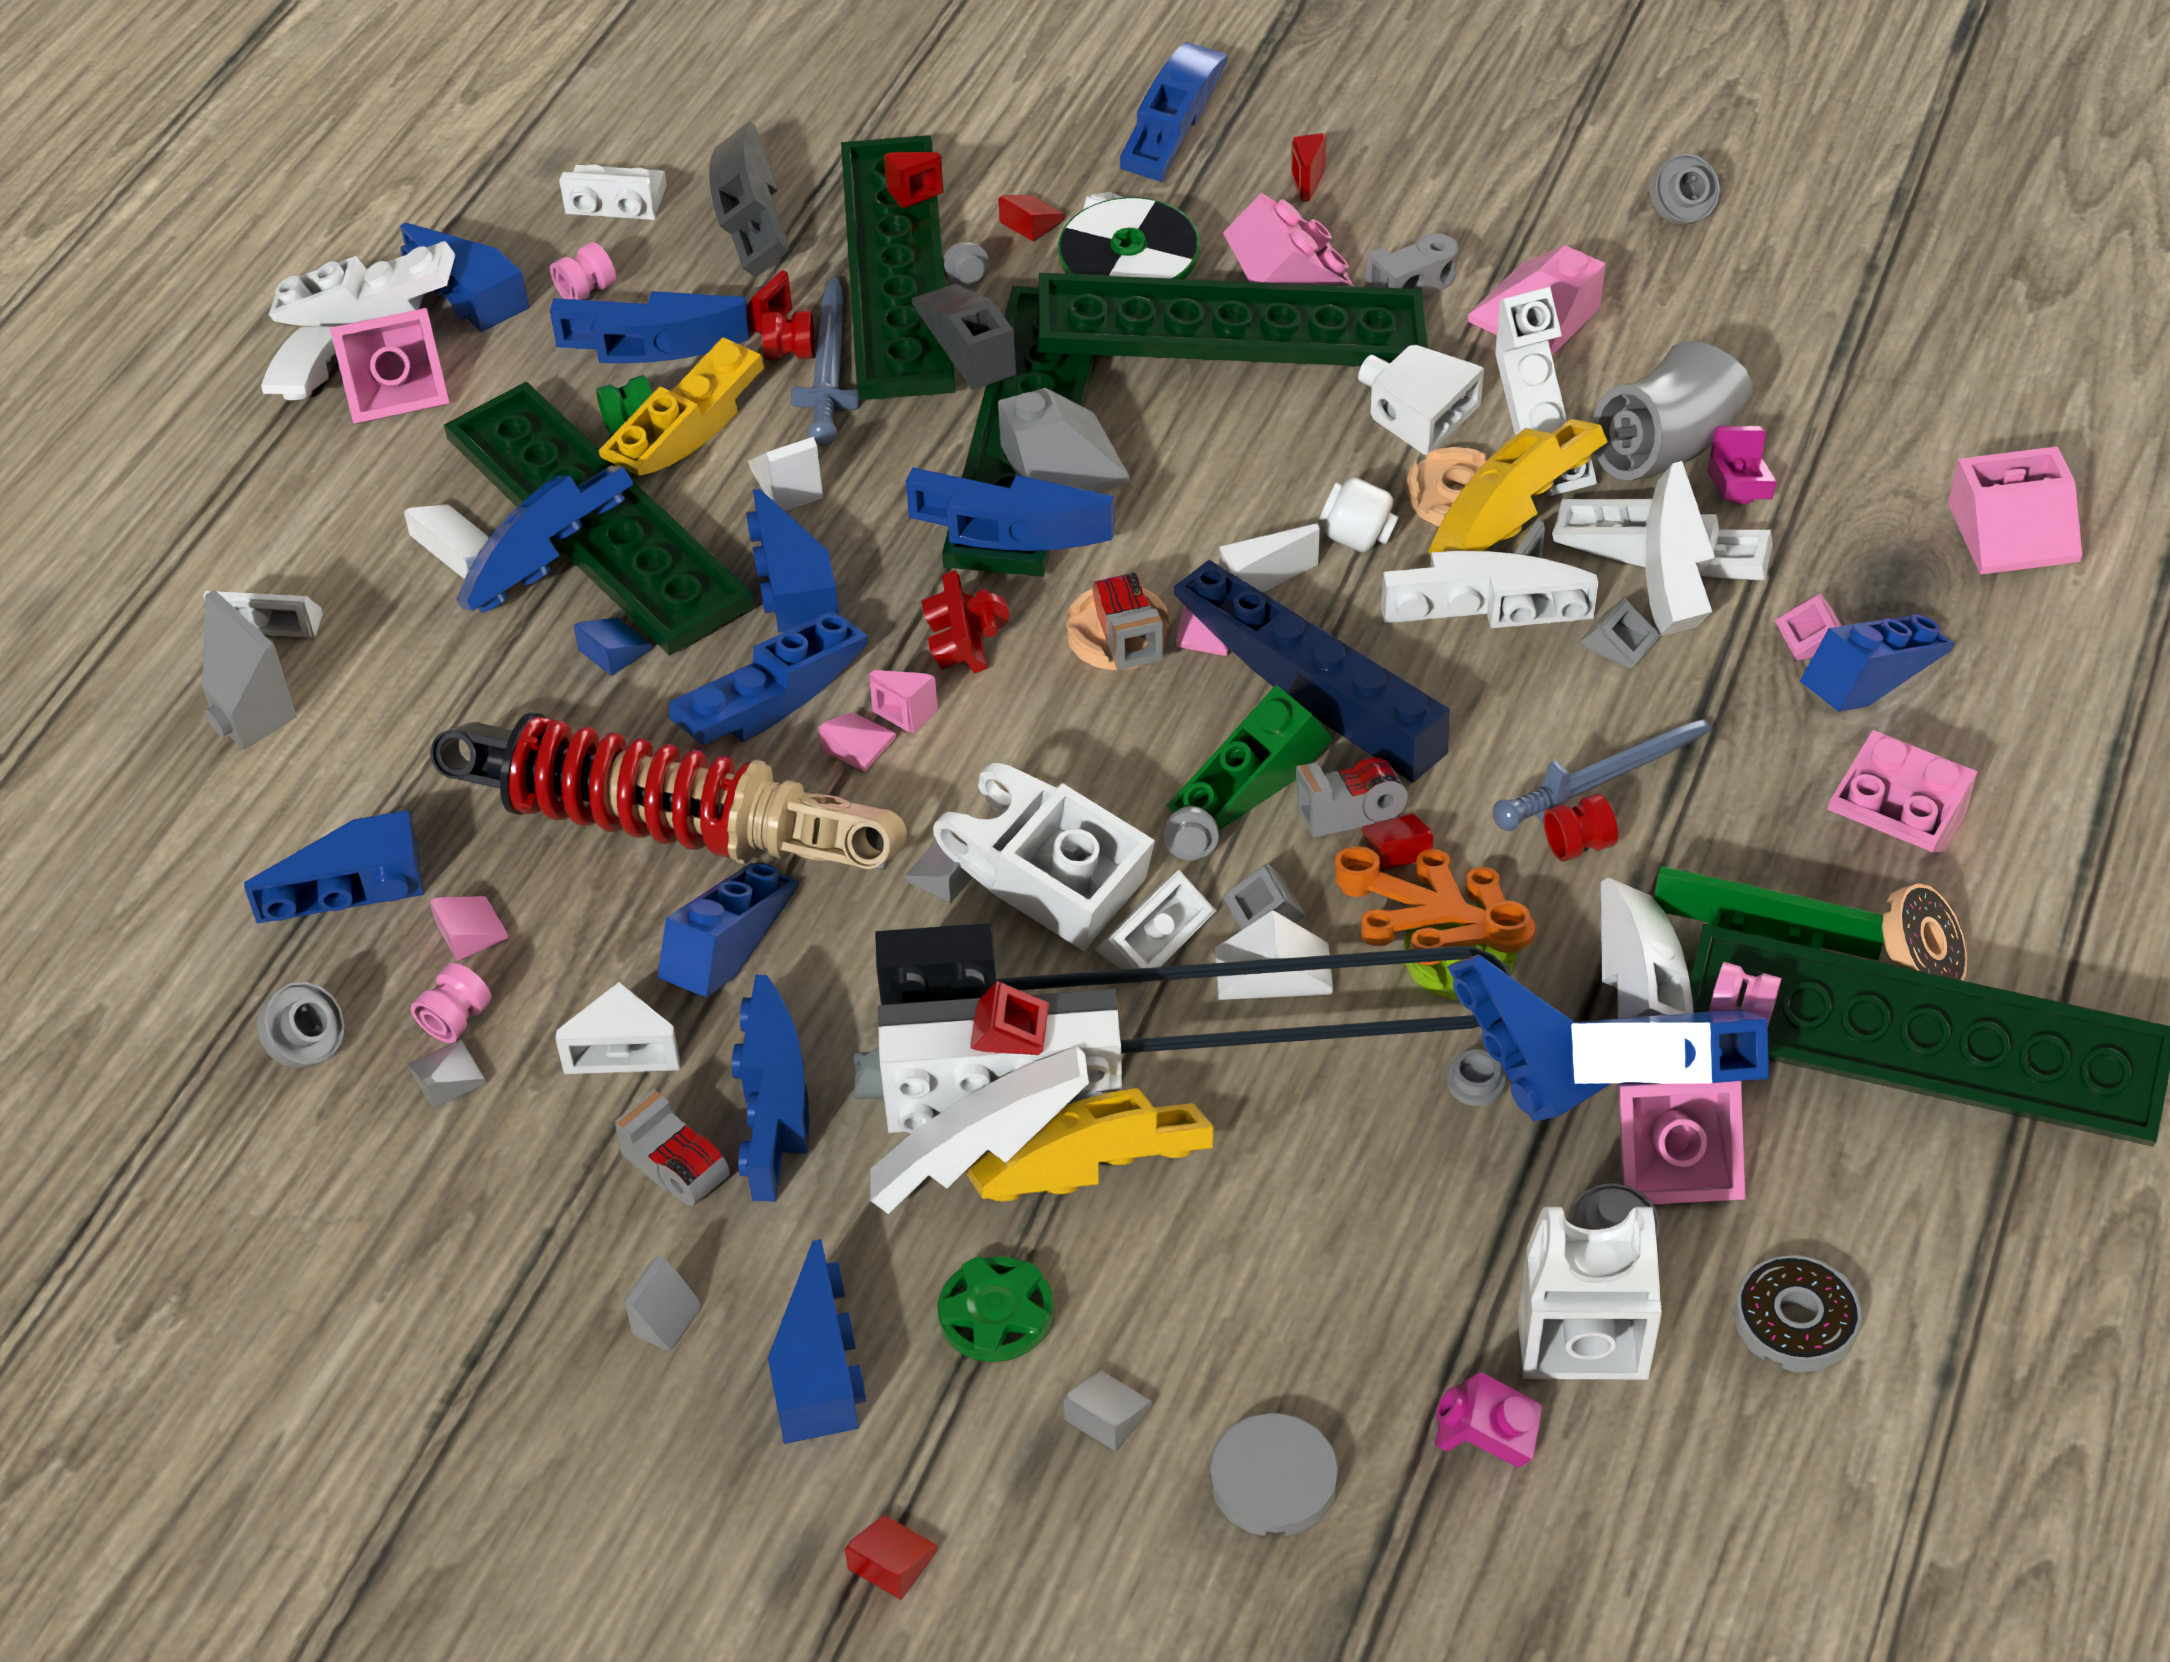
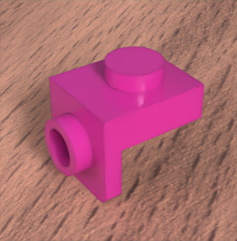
M1718 426L1715 428L1707 472L1724 500L1748 504L1755 499H1773L1776 480L1762 459L1766 432L1761 426Z
M1479 1372L1460 1385L1449 1388L1440 1399L1436 1409V1420L1439 1422L1435 1446L1447 1452L1464 1441H1468L1519 1468L1533 1460L1543 1405L1492 1377Z

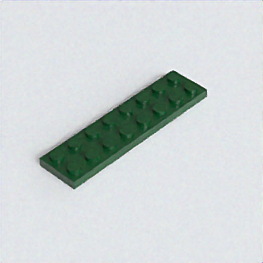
M932 135L841 142L856 382L859 400L955 393L953 362L912 304V298L946 287L938 198L934 196L902 208L887 189L884 160L885 154L893 152H933Z
M1039 273V353L1355 367L1362 366L1365 359L1370 355L1391 363L1408 346L1418 345L1428 348L1422 289Z
M1012 286L1004 317L1014 330L1016 375L986 385L962 475L964 479L1010 488L1016 476L1000 443L999 400L1047 388L1084 407L1096 355L1038 352V288ZM948 529L942 551L944 568L1044 577L1050 550H999L949 542Z
M527 381L444 424L447 440L516 507L534 491L557 475L570 476L577 487L609 466H617L601 458L598 451L599 448ZM632 480L633 485L621 492L625 498L621 503L601 514H598L596 509L579 519L582 527L558 541L553 536L549 539L670 656L754 607L753 593Z
M1703 924L1690 979L1693 1013L1709 1012L1723 962L1741 966L1745 974L1754 977L1765 973L1782 978L1767 1028L1769 1060L2151 1147L2157 1142L2170 1075V1026ZM1742 986L1736 1007L1741 1008L1747 987Z

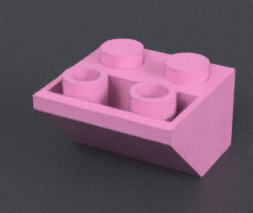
M1260 193L1223 232L1249 282L1354 286L1346 273L1349 267L1347 262L1337 251L1332 249L1329 243L1332 239L1329 231L1315 219L1307 222L1301 218L1297 210L1283 199L1277 203L1263 193Z
M2058 446L1958 459L1947 504L1980 575L2081 561L2082 546L2076 485Z
M1873 730L1830 799L1827 810L1930 852H1945L1966 816L1978 771Z

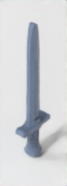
M837 278L830 279L823 296L813 388L794 386L791 389L792 406L814 408V419L808 428V437H814L816 444L820 446L829 445L836 439L837 430L833 424L834 409L857 410L859 408V394L856 389L839 390L843 294Z
M1705 720L1681 726L1572 774L1559 762L1552 761L1548 765L1545 779L1539 789L1517 799H1501L1496 802L1493 807L1494 821L1498 827L1505 831L1515 830L1524 819L1533 815L1543 823L1546 809L1564 804L1573 797L1661 758L1705 735L1712 729V726Z

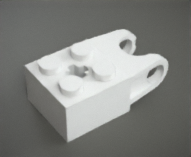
M992 763L986 766L980 773L978 788L993 810L1000 816L993 819H977L967 814L946 812L939 817L933 826L937 843L950 859L961 863L962 869L994 895L1082 951H1085L1145 881L1155 840L1063 783L1056 788L1002 763ZM994 780L1005 786L1009 793L999 788ZM951 831L955 833L959 838H961L964 842H966L967 845L958 841L952 835Z
M1543 1207L1526 1250L1518 1308L1522 1379L1648 1380L1662 1314L1653 1207H1635L1621 1223L1599 1230L1583 1229L1570 1224L1565 1218L1562 1207Z

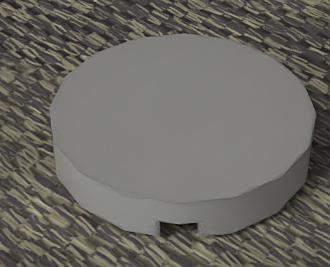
M1278 1413L1247 1417L1229 1428L1214 1447L1210 1465V1479L1214 1501L1230 1522L1251 1534L1267 1536V1532H1284V1536L1299 1534L1321 1521L1334 1502L1338 1479V1465L1333 1447L1319 1429L1298 1417Z

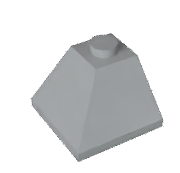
M1047 388L998 401L1000 443L1016 475L1097 493L1130 484L1129 475L1094 412Z
M213 590L206 594L202 687L209 708L205 710V716L213 730L220 737L230 736L245 750L297 716L275 645L217 591Z

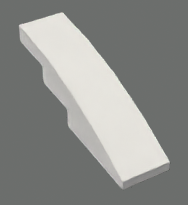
M1562 499L1552 532L1554 542L1603 558L1646 567V533L1652 499ZM1701 514L1715 559L1700 573V576L1765 580L1773 547L1771 530H1719L1717 514Z
M1076 1046L1021 1067L965 1096L916 1129L870 1169V1201L889 1214L928 1175L945 1188H948L987 1150L1006 1163L1089 1084L1085 1053Z

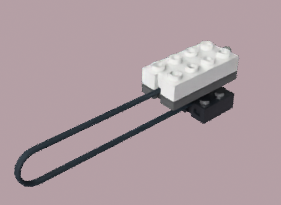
M992 923L875 931L876 968L881 1005H878L879 1046L871 1052L854 1053L853 1063L856 1074L854 1096L856 1099L876 1098L885 1102L888 1133H913L916 1129L965 1096L1021 1067L1076 1046L1085 1053L1089 1084L1068 1104L1105 1093L1122 1091L1121 1054L1462 1030L1480 1027L1474 1015L1120 1040L1116 989L1032 995L1049 1002L1044 1048L1040 1055L981 1052L970 1048L975 1009L979 999L996 981L1017 990H1034L1464 960L1476 955L1482 956L1511 977L1507 966L1495 955L1476 947L1453 946L996 978Z

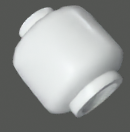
M1353 477L1345 481L1343 485L1335 483L1319 520L1325 522L1324 532L1329 539L1360 553H1366L1373 548L1376 540L1386 545L1398 520V516L1390 513L1393 498L1389 492Z

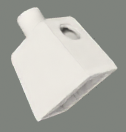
M1411 345L1391 363L1374 355L1368 356L1359 370L1358 380L1372 387L1370 410L1372 418L1426 455L1435 450L1481 405L1484 368L1425 347Z

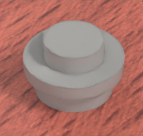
M971 242L954 244L947 250L943 259L946 279L952 285L958 284L966 289L978 285L985 278L989 269L987 253L978 244Z
M1194 806L1184 807L1173 813L1167 819L1163 830V840L1170 853L1180 859L1189 861L1199 860L1211 854L1216 848L1219 838V830L1214 818L1205 810Z
M1472 1049L1461 1053L1451 1063L1447 1071L1446 1082L1449 1092L1458 1101L1471 1106H1484L1495 1102L1503 1094L1506 1074L1500 1062L1493 1059L1487 1051Z

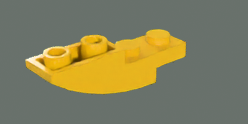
M722 337L672 391L659 386L598 450L600 457L617 466L624 467V469L638 476L659 471L687 457L717 434L738 413L735 399L764 369L761 354Z
M1570 419L1551 433L1525 428L1510 439L1482 465L1455 499L1440 524L1428 553L1430 557L1431 552L1485 551L1499 540L1508 539L1519 533L1522 529V524L1538 514L1531 496L1541 494L1550 489L1554 483L1553 480L1567 470L1586 464L1592 458V453L1608 442L1601 425Z
M1139 1088L1105 1093L1066 1105L1006 1163L987 1150L966 1170V1175L982 1199L989 1198L994 1201L1006 1202L1018 1199L1021 1194L1042 1191L1053 1194H1069L1075 1192L1081 1186L1099 1184V1162L1111 1165H1126L1134 1162L1138 1157L1162 1155L1169 1158H1182L1189 1156L1194 1150L1213 1148V1125L1194 1103L1154 1108Z

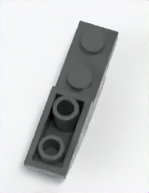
M749 121L715 147L710 160L709 179L719 226L732 235L742 268L751 275L756 276L787 253L789 247L771 197L778 190L756 126Z

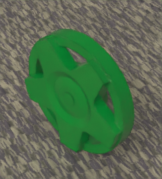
M979 1256L963 1263L961 1268L947 1280L938 1300L939 1323L948 1343L961 1354L984 1362L1008 1361L1030 1352L1045 1338L1051 1327L1054 1315L1052 1292L1042 1272L1028 1261L1023 1262L1009 1257L982 1258ZM965 1284L967 1290L963 1293L955 1295L957 1291ZM1036 1289L1042 1297L1043 1309L1029 1300ZM953 1326L972 1328L973 1342L962 1337ZM1010 1332L1027 1334L1015 1342L1002 1345L1007 1334Z

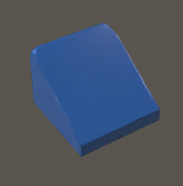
M618 617L584 621L574 625L578 650L611 676L652 649L650 642Z

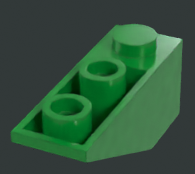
M1275 685L1166 806L1174 813L1188 806L1201 808L1214 818L1218 830H1221L1296 780V766L1312 763L1333 738L1309 711L1279 686Z

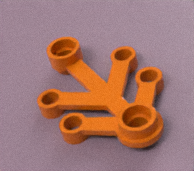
M1349 847L1341 850L1335 857V882L1340 886L1344 894L1351 897H1363L1371 892H1375L1413 906L1392 911L1374 909L1364 913L1361 918V938L1369 945L1385 946L1390 944L1395 938V931L1451 922L1464 926L1441 931L1434 928L1419 929L1411 936V949L1453 946L1469 947L1485 944L1496 951L1510 953L1527 947L1535 938L1536 926L1530 917L1529 910L1520 903L1505 900L1500 889V875L1492 868L1476 867L1466 874V896L1474 902L1482 903L1483 910L1465 903L1450 871V857L1442 850H1424L1417 856L1416 876L1422 883L1431 885L1433 891L1379 872V856L1371 849ZM1441 961L1418 963L1422 965H1435L1440 963Z

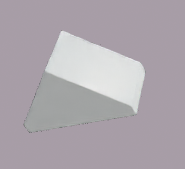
M814 437L766 452L748 460L750 469L764 493L784 511L823 498L818 451Z
M1274 910L1265 914L1215 948L1216 963L1329 955V945L1326 941ZM1331 969L1217 977L1218 1000L1333 995Z
M620 982L556 1030V1043L564 1074L680 1070V1057L674 1027Z

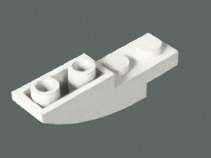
M446 241L427 248L424 246L415 248L407 255L388 262L379 261L368 269L364 267L356 256L340 262L331 261L313 272L299 277L294 275L284 279L276 288L269 316L274 322L298 326L336 327L418 310L423 294L447 286L456 254Z
M1491 551L1431 552L1430 568L1383 572L1381 611L1384 623L1487 614L1491 628L1594 619L1598 579L1596 574L1571 565L1521 554Z
M1611 878L1601 881L1602 982L1618 988V1019L1693 1013L1692 993L1685 958L1675 930L1664 910L1649 894Z

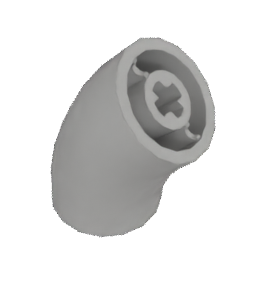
M1690 341L1673 345L1658 366L1637 382L1622 384L1609 389L1599 400L1592 417V423L1601 425L1608 442L1594 451L1595 456L1606 472L1616 479L1626 481L1649 478L1666 472L1672 463L1680 461L1683 464L1687 463L1712 445L1716 427L1730 426L1753 394V383L1748 372L1733 356L1715 346Z

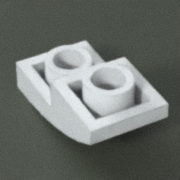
M301 327L284 342L271 361L261 384L263 394H283L285 400H300L310 397L313 394L312 390L327 381L329 376L326 364L332 360L331 356L336 354L330 331L332 327Z

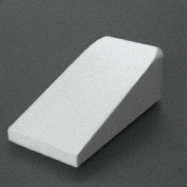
M1316 523L1220 546L1219 566L1264 593L1318 565L1320 528Z

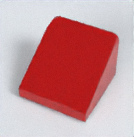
M1324 133L1293 137L1291 145V176L1299 198L1303 202L1310 201L1325 170L1326 135Z
M893 152L884 155L887 189L902 208L944 193L941 155L938 152Z
M1002 195L998 199L999 222L1033 242L1065 219L1064 213L1032 195Z
M781 270L753 296L747 305L751 330L762 334L763 312H779L782 316H786L793 309L787 271Z
M1415 814L1362 826L1361 831L1369 849L1379 856V871L1417 863L1419 853L1424 850L1433 849L1434 836L1430 828Z
M996 981L977 1002L970 1048L981 1052L1040 1055L1044 1048L1049 1002Z
M883 1515L855 1536L844 1550L848 1570L902 1600L935 1555L938 1547L933 1542Z

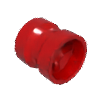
M796 311L791 319H788V316H782L779 312L762 313V348L765 360H780L784 355H789L790 351H793V354L798 359L814 358L815 339L812 311Z
M1602 794L1584 797L1573 808L1561 804L1548 808L1544 812L1543 823L1546 838L1552 852L1559 861L1565 862L1580 857L1584 848L1600 851L1613 847L1618 842L1616 818L1611 805Z

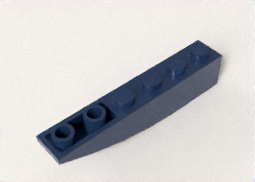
M1206 561L1174 586V595L1254 672L1271 686H1279L1317 720L1374 758L1386 760L1394 771L1405 779L1414 783L1448 754L1450 709L1213 561Z

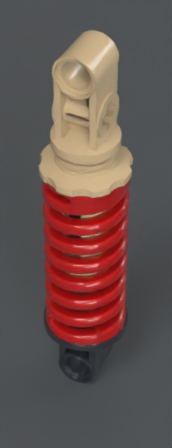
M528 712L523 715L513 730L486 725L480 722L463 724L440 733L434 739L430 749L432 763L435 769L443 776L500 788L503 806L509 813L522 815L537 814L542 811L544 815L552 820H565L569 817L577 825L591 826L596 823L607 832H618L624 829L627 834L634 838H645L651 835L657 842L662 844H672L679 841L682 846L689 850H700L706 846L714 855L735 859L736 863L741 864L751 861L760 848L761 850L768 851L770 856L782 859L793 852L808 859L834 861L863 869H872L897 855L903 849L907 840L906 826L896 813L886 809L851 803L835 796L804 793L803 786L798 782L789 780L783 784L773 782L771 767L766 765L765 761L753 760L746 762L735 774V765L729 756L722 755L716 757L708 769L707 757L700 750L689 751L681 761L679 750L672 744L660 746L654 754L653 747L647 739L637 738L626 748V741L620 733H608L599 741V735L596 730L588 726L579 728L572 737L571 728L566 722L546 718L543 714ZM460 739L470 749V761L466 760L460 753ZM583 802H590V804L585 807ZM867 827L876 829L882 835L884 841L883 851L876 850L870 846L866 839Z

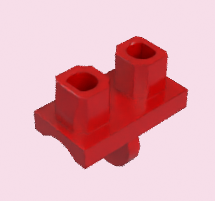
M954 570L942 575L944 592L921 600L924 616L934 633L951 626L948 630L928 637L929 649L941 669L966 661L975 674L988 669L982 634L985 637L995 636L998 629L1002 628L1009 620V607L1007 601L1002 596L991 594L988 590H979L975 597L964 593L958 572Z

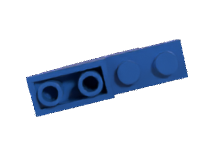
M1185 42L1172 54L1155 78L1137 111V124L1120 156V169L1163 182L1190 125L1196 126L1228 61V54L1190 42Z
M652 291L648 304L554 298L550 308L556 346L561 348L597 350L599 363H649L707 354L722 337L739 344L749 340L751 334L746 297Z
M609 466L577 487L570 476L557 475L527 497L497 527L478 553L456 599L461 608L471 611L478 608L481 613L486 612L506 600L508 596L504 591L514 584L522 581L524 585H528L546 575L550 571L547 563L559 556L549 540L551 536L556 541L561 540L582 527L579 520L581 517L596 509L598 514L606 512L625 499L621 492L632 486L633 482L624 467Z
M915 467L912 468L906 479L909 518L948 526L949 542L999 550H1057L1110 541L1115 534L1114 496L1020 475L1015 476L1010 488Z
M833 609L755 645L751 664L671 700L669 719L703 746L729 733L745 742L780 722L830 684L867 645L868 635Z
M755 975L752 997H743L740 1009V1028L742 1032H745L744 1043L735 1044L732 1054V1076L734 1079H741L745 1102H748L747 1125L753 1128L751 1141L742 1140L740 1144L738 1167L739 1175L749 1179L752 1201L776 1202L784 1153L807 1154L810 1130L809 1099L800 1043L792 1017L780 993L767 975Z

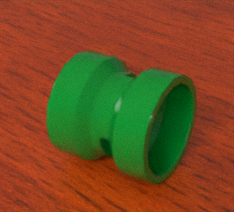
M644 375L629 379L626 385L619 388L611 384L596 388L599 409L609 435H614L652 395L649 383Z

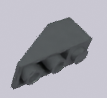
M958 284L912 298L913 306L971 390L1016 375L1014 330L992 300Z

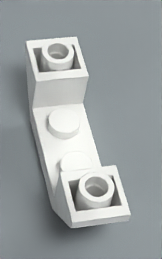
M1550 287L1500 300L1495 355L1515 436L1525 428L1551 433L1567 422L1548 340L1562 336ZM1590 459L1580 467L1569 469L1554 479L1552 487L1545 491L1548 497L1597 484L1592 460Z

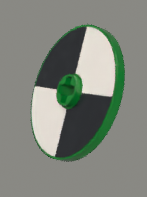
M1139 197L1116 198L1089 206L1072 217L1060 234L1058 254L1060 265L1065 274L1186 279L1198 262L1200 238L1198 230L1191 219L1182 211L1167 203Z

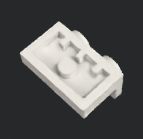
M575 165L573 172H563L559 180L565 214L655 220L667 186L665 171L603 167L599 165Z

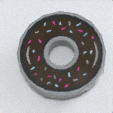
M1801 1255L1773 1257L1754 1266L1740 1283L1733 1314L1737 1332L1753 1354L1764 1361L1768 1357L1772 1361L1782 1363L1781 1369L1797 1373L1822 1371L1841 1362L1857 1339L1862 1310L1857 1292L1842 1273L1823 1261ZM1788 1305H1799L1810 1311L1814 1319L1807 1323L1792 1322L1784 1316L1781 1309Z

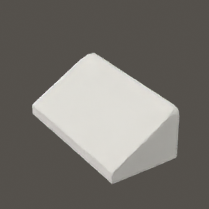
M449 505L412 507L404 510L409 535L465 579L478 553L490 537Z
M205 591V592H204V595H203L204 601H205V595L208 594V593L211 592V591ZM218 592L264 635L315 638L323 616L321 607L307 596Z
M1178 870L1164 880L1095 950L1104 959L1122 970L1161 967L1217 910Z

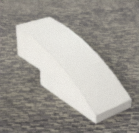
M1682 461L1672 463L1657 481L1650 506L1646 533V580L1649 603L1656 630L1661 636L1696 628L1713 612L1700 573L1715 559V555Z

